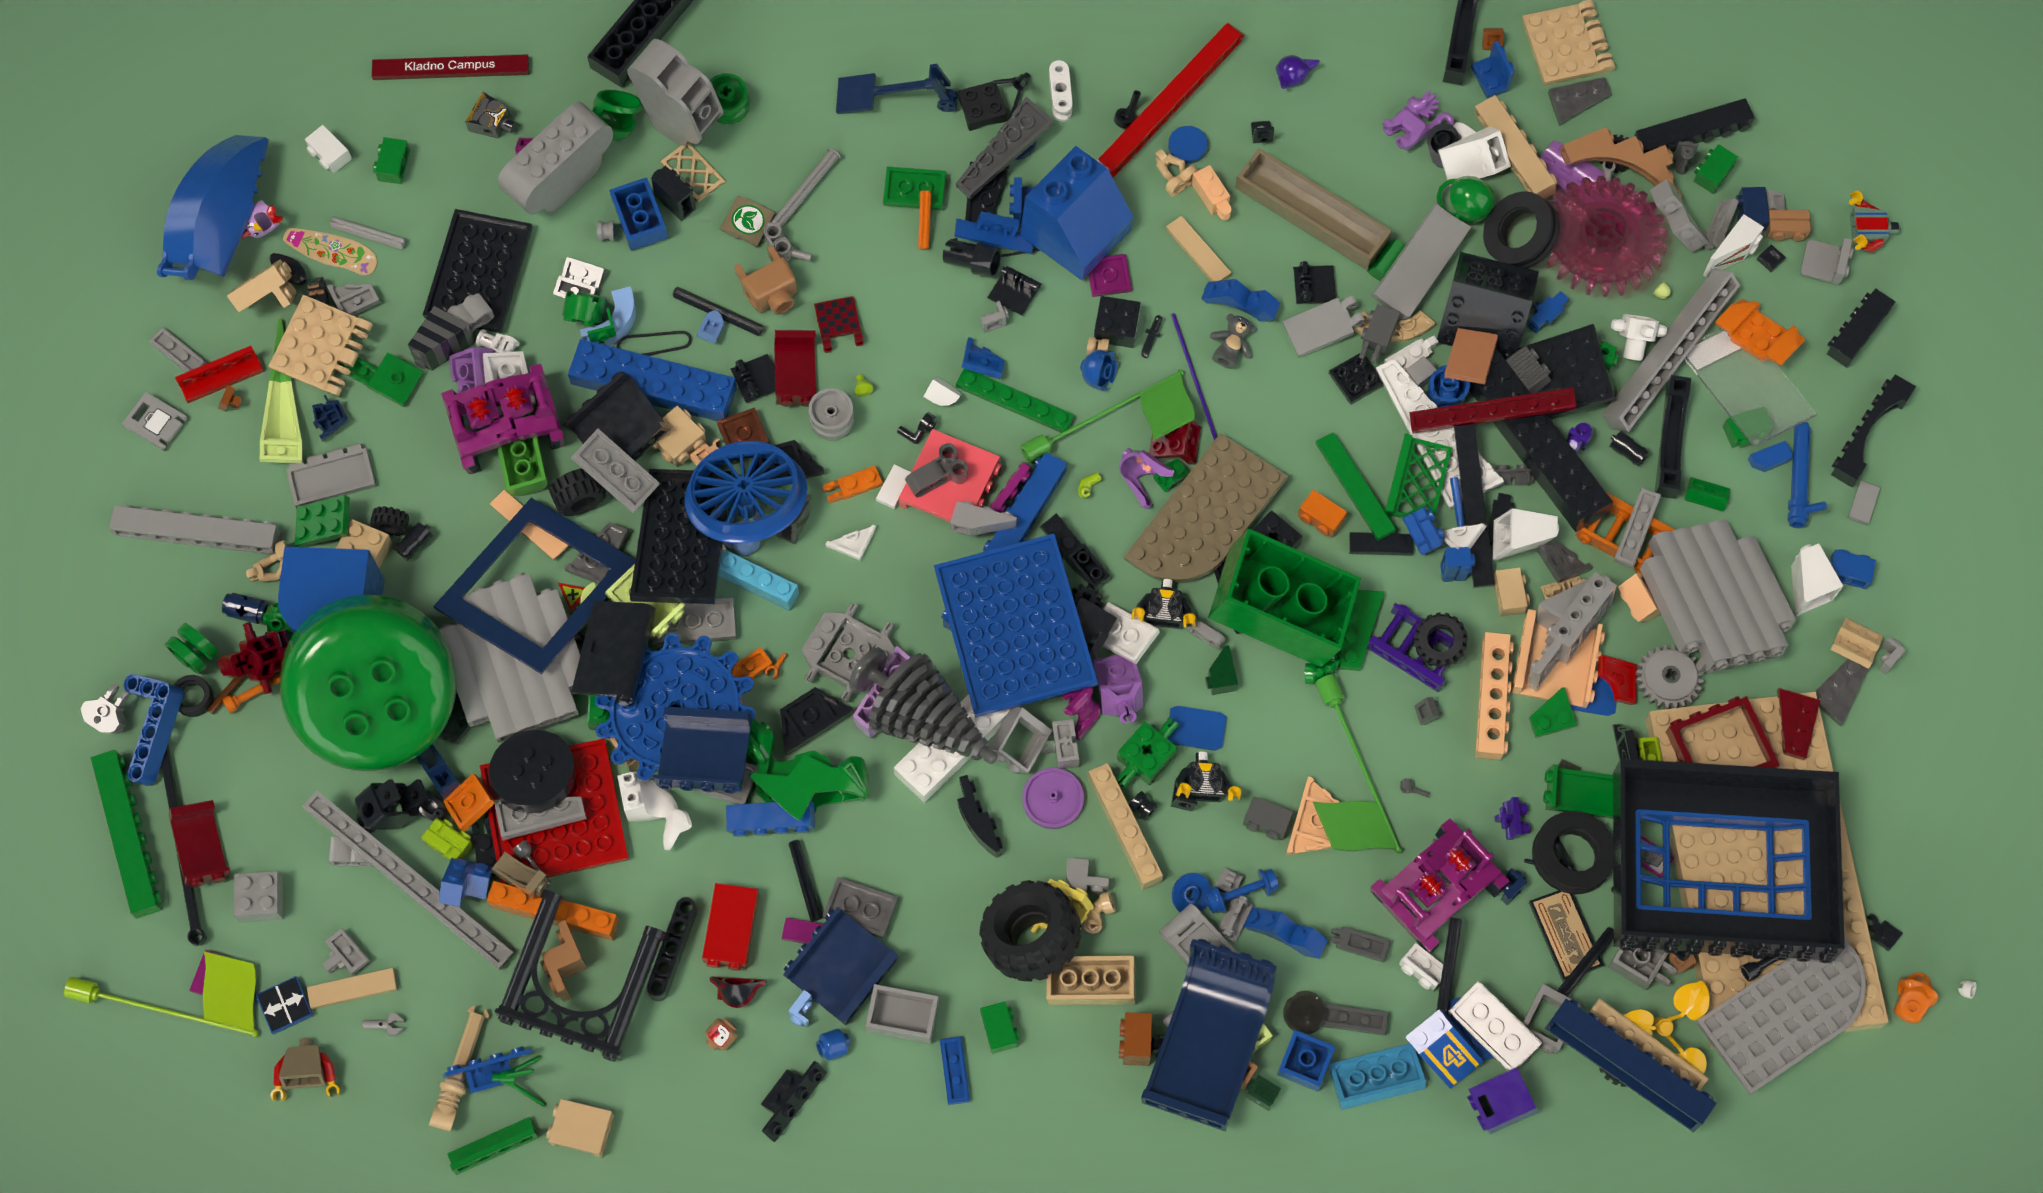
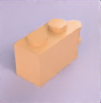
M1209 165L1193 173L1192 186L1210 214L1214 215L1217 213L1221 220H1228L1231 216L1230 195L1212 167Z

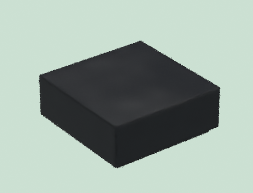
M1771 244L1756 260L1772 272L1786 257Z

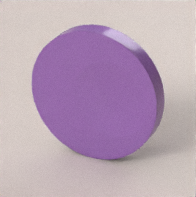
M1047 768L1038 771L1029 778L1023 790L1022 802L1025 813L1033 823L1046 829H1060L1072 824L1078 818L1084 804V793L1080 782L1070 772L1059 768Z

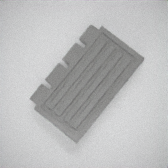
M361 443L347 446L348 453H344L343 448L328 451V458H324L323 453L307 457V464L304 463L303 458L302 463H289L290 468L286 469L295 508L376 487L367 449L362 448Z

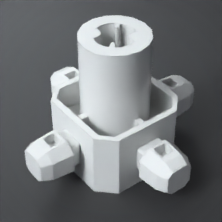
M1623 314L1622 319H1614L1611 322V328L1619 331L1620 335L1626 337L1623 357L1642 361L1644 358L1647 341L1653 342L1656 336H1665L1667 327L1658 324L1659 321L1653 318Z

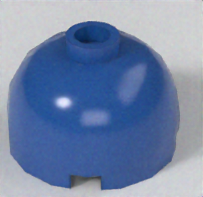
M1102 349L1092 351L1081 362L1080 369L1083 379L1090 387L1106 391L1109 389L1106 387L1109 381L1110 383L1114 382L1118 361L1114 360L1113 356H1116L1113 351Z

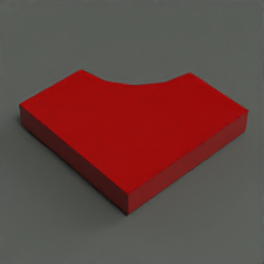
M1606 655L1599 656L1598 677L1604 679L1610 685L1614 694V701L1628 705L1636 704L1637 664Z

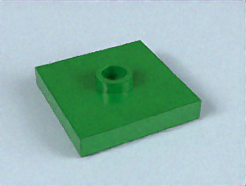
M387 352L367 388L404 407L423 375V371Z

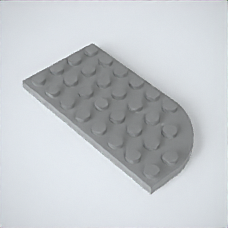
M1845 937V949L1833 962L1820 963L1819 960L1810 959L1808 962L1797 961V958H1789L1696 1021L1701 1031L1749 1095L1845 1031L1857 1018L1865 997V974L1860 958Z

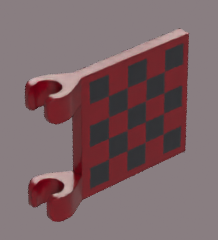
M853 296L814 304L825 353L832 351L830 338L853 334L856 346L864 345Z

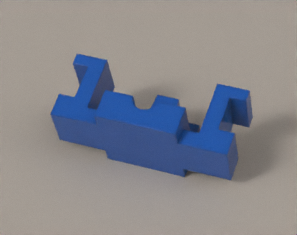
M1560 291L1553 298L1547 297L1541 304L1536 302L1532 306L1535 309L1533 313L1535 315L1530 319V323L1527 326L1537 334L1545 322L1551 324L1563 312L1569 298Z

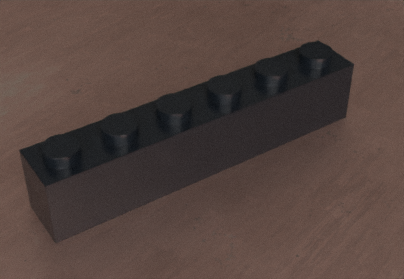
M1746 98L1637 130L1634 136L1642 142L1644 154L1664 145L1673 153L1678 142L1707 143L1720 136L1727 137L1733 132H1744L1751 127L1755 117Z

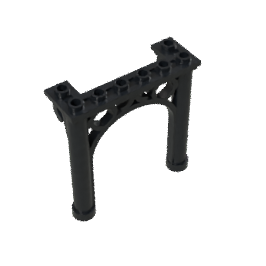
M543 889L540 896L542 900L501 1005L494 1012L500 1022L512 1026L514 1022L519 1024V1027L529 1031L533 1027L539 1029V1034L552 1038L553 1035L561 1037V1042L573 1045L574 1042L581 1044V1049L592 1053L594 1049L598 1050L606 1060L615 1062L616 1059L622 1060V1043L660 942H663L666 932L651 926H645L622 991L612 1003L601 1009L587 1012L566 1009L556 1004L544 993L537 975L539 958L563 900L562 895ZM532 976V981L536 991L528 992L524 995L530 977ZM540 996L544 1001V1008L541 1012L535 1013L526 1008V1001L531 997ZM520 1005L524 1013L518 1011ZM549 1006L553 1008L551 1012L557 1017V1025L539 1019L547 1014ZM617 1007L612 1023L609 1026V1022L604 1017V1014ZM562 1014H565V1015H568V1016L563 1019ZM599 1017L604 1023V1030L599 1034L587 1031L586 1022L589 1019ZM578 1018H583L580 1026L584 1034L565 1027L570 1022H578ZM606 1036L605 1041L598 1040Z

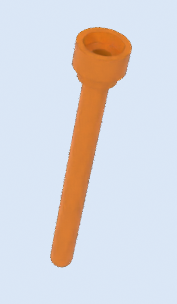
M281 673L270 678L271 687L280 683ZM259 684L236 697L235 695L231 697L229 695L222 700L231 714L238 710L237 708L241 703L263 692V688Z

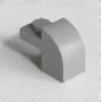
M1068 858L1066 881L1070 888H1080L1085 892L1086 890H1091L1093 894L1108 892L1109 878L1088 876V859Z

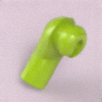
M1098 472L1080 480L1077 491L1081 498L1089 497L1092 485L1101 482Z

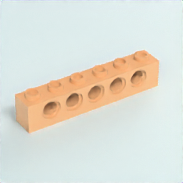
M1485 632L1482 639L1475 758L1501 760L1503 754H1507L1508 741H1504L1505 734H1508L1509 721L1505 720L1506 714H1509L1510 701H1507V694H1510L1511 681H1508V674L1512 672V662L1509 661V654L1513 653V642H1510L1509 634ZM1497 653L1501 655L1502 659L1497 660L1492 654ZM1497 673L1500 675L1501 679L1496 680L1491 676V674ZM1496 693L1500 699H1493L1490 694ZM1489 713H1496L1499 719H1492ZM1488 733H1495L1498 739L1493 740L1489 738Z

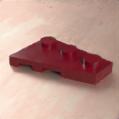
M1778 688L1777 696L1780 705L1779 716H1781L1783 754L1805 760L1820 700Z

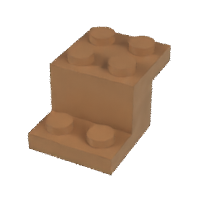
M564 920L557 923L560 930L556 931L562 944L541 953L543 961H540L544 973L548 979H552L548 981L552 992L556 998L560 997L563 1002L571 999L563 979L587 969L573 934Z

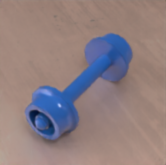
M1259 869L1258 876L1260 880L1220 894L1218 888L1213 886L1211 891L1205 893V905L1209 907L1212 914L1217 912L1226 913L1224 905L1226 901L1263 888L1267 896H1271L1272 892L1279 889L1277 882L1279 877L1275 876L1272 869L1264 871Z

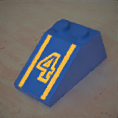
M1439 1009L1406 1036L1419 1055L1450 1089L1485 1062L1442 1009Z

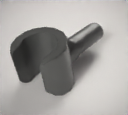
M1405 778L1401 781L1400 789L1403 793L1413 792L1429 797V792L1413 787L1412 779Z

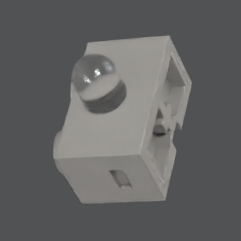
M1073 719L1052 722L1053 740L1044 742L1041 751L1045 754L1055 753L1059 769L1079 767Z

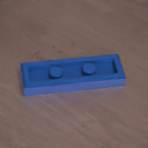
M961 1036L940 1039L948 1105L968 1103L970 1098Z

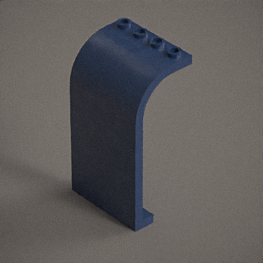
M1192 939L1189 964L1184 983L1147 1087L1142 1093L1141 1101L1143 1104L1226 1132L1269 1007L1276 979L1277 966L1266 959H1261V961L1254 959L1250 954L1244 952L1240 954L1232 952L1226 946L1220 945L1217 947L1211 945L1205 939Z

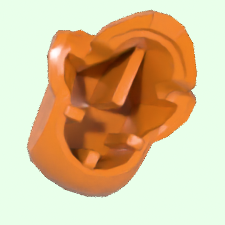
M1918 972L1899 979L1897 984L1899 996L1894 1006V1013L1905 1022L1914 1024L1920 1022L1927 1009L1936 1004L1939 999L1936 991L1932 989L1928 976Z

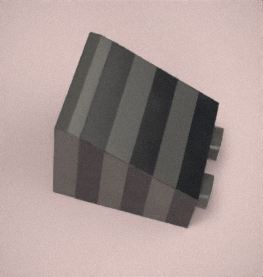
M434 306L408 343V347L417 366L423 369L426 367L433 371L447 362L450 355L464 351L471 346L475 339L468 323Z

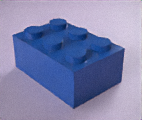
M647 177L609 190L612 203L631 251L668 238L666 226Z

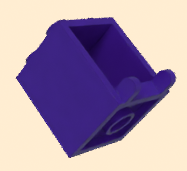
M1517 1067L1468 1089L1471 1095L1467 1096L1474 1111L1478 1109L1480 1113L1477 1119L1483 1131L1488 1130L1490 1134L1538 1113ZM1485 1094L1495 1114L1488 1118L1478 1099Z

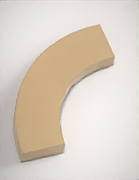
M1420 310L1414 316L1400 320L1397 323L1390 342H1404L1415 339L1431 330L1435 326V322ZM1364 311L1362 315L1365 319V324L1353 329L1359 334H1362L1364 327L1368 328L1370 324L1367 321L1369 314Z

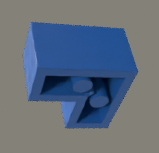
M451 858L441 881L439 903L460 907L465 895L486 899L491 888L493 866Z

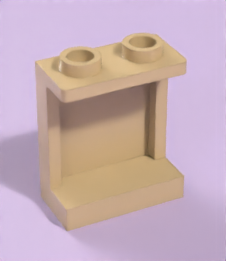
M561 1099L559 1105L556 1104L553 1111V1117H555L553 1126L550 1125L547 1131L546 1138L549 1139L550 1145H559L591 1153L595 1157L602 1158L614 1118L612 1111Z

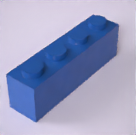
M776 802L726 805L727 831L733 834L734 837L746 836V833L752 832L758 836L767 835L768 831H775V834H787L788 830H796V833H807L809 829H815L814 803L810 802L800 821L788 814Z

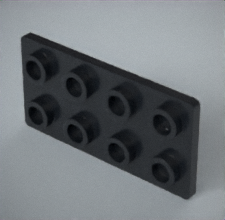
M1080 598L1076 605V610L1093 664L1107 640L1117 617L1088 600Z

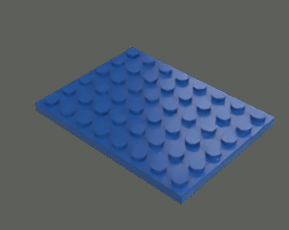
M1055 534L934 565L975 718L1098 685Z

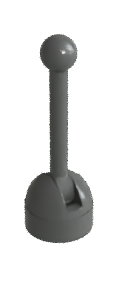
M527 840L513 848L512 851L517 857L527 859L534 870H540L530 857L531 846ZM546 879V886L549 887L551 885V880Z

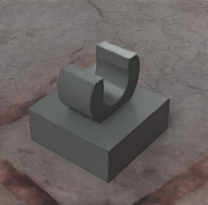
M1426 697L1414 705L1420 725H1427L1442 715V712L1438 713L1436 706L1439 703L1434 701L1433 697Z

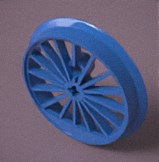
M759 441L731 443L708 454L695 468L685 493L686 513L691 523L701 533L712 539L736 544L760 541L781 532L797 518L806 502L807 480L798 463L774 445ZM753 457L745 476L744 458ZM759 458L767 459V460L754 472V470H755V468H756V466H757V463H758V461H759ZM740 459L741 477L730 461ZM774 462L780 464V466L764 473ZM726 464L732 472V474L734 475V477L720 470L718 467ZM785 471H788L791 475L789 477L771 479ZM713 472L725 480L709 478L708 476ZM702 484L718 486L716 488L700 490ZM792 484L791 491L769 488ZM763 494L784 497L787 499L782 505H780ZM718 495L704 503H697V498ZM755 498L776 509V511L766 516ZM723 502L710 516L704 512ZM734 503L727 521L717 520ZM737 511L739 516L745 519V523H733ZM758 511L762 519L749 522V519L754 517Z

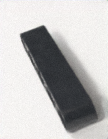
M683 897L676 903L665 938L648 980L647 992L654 1001H663L668 996L697 916L695 902L689 897ZM685 905L692 906L691 911L688 913L681 912V909ZM678 925L685 926L684 931L681 933L674 932V929ZM670 945L678 946L674 953H668L667 948ZM669 965V972L665 974L659 972L662 966ZM655 986H663V990L659 994L652 993V989Z

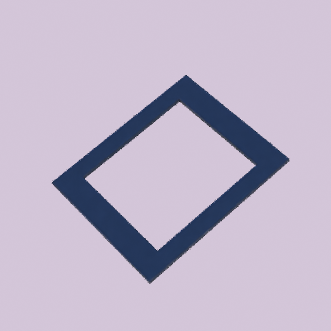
M531 497L433 607L542 675L590 619L594 601H605L608 598L605 592L635 564V559ZM530 522L610 570L543 648L462 599Z

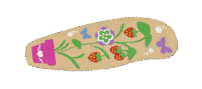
M298 228L288 229L283 236V241L290 247L323 264L345 268L359 275L372 274L377 265L375 254L366 246L351 239Z

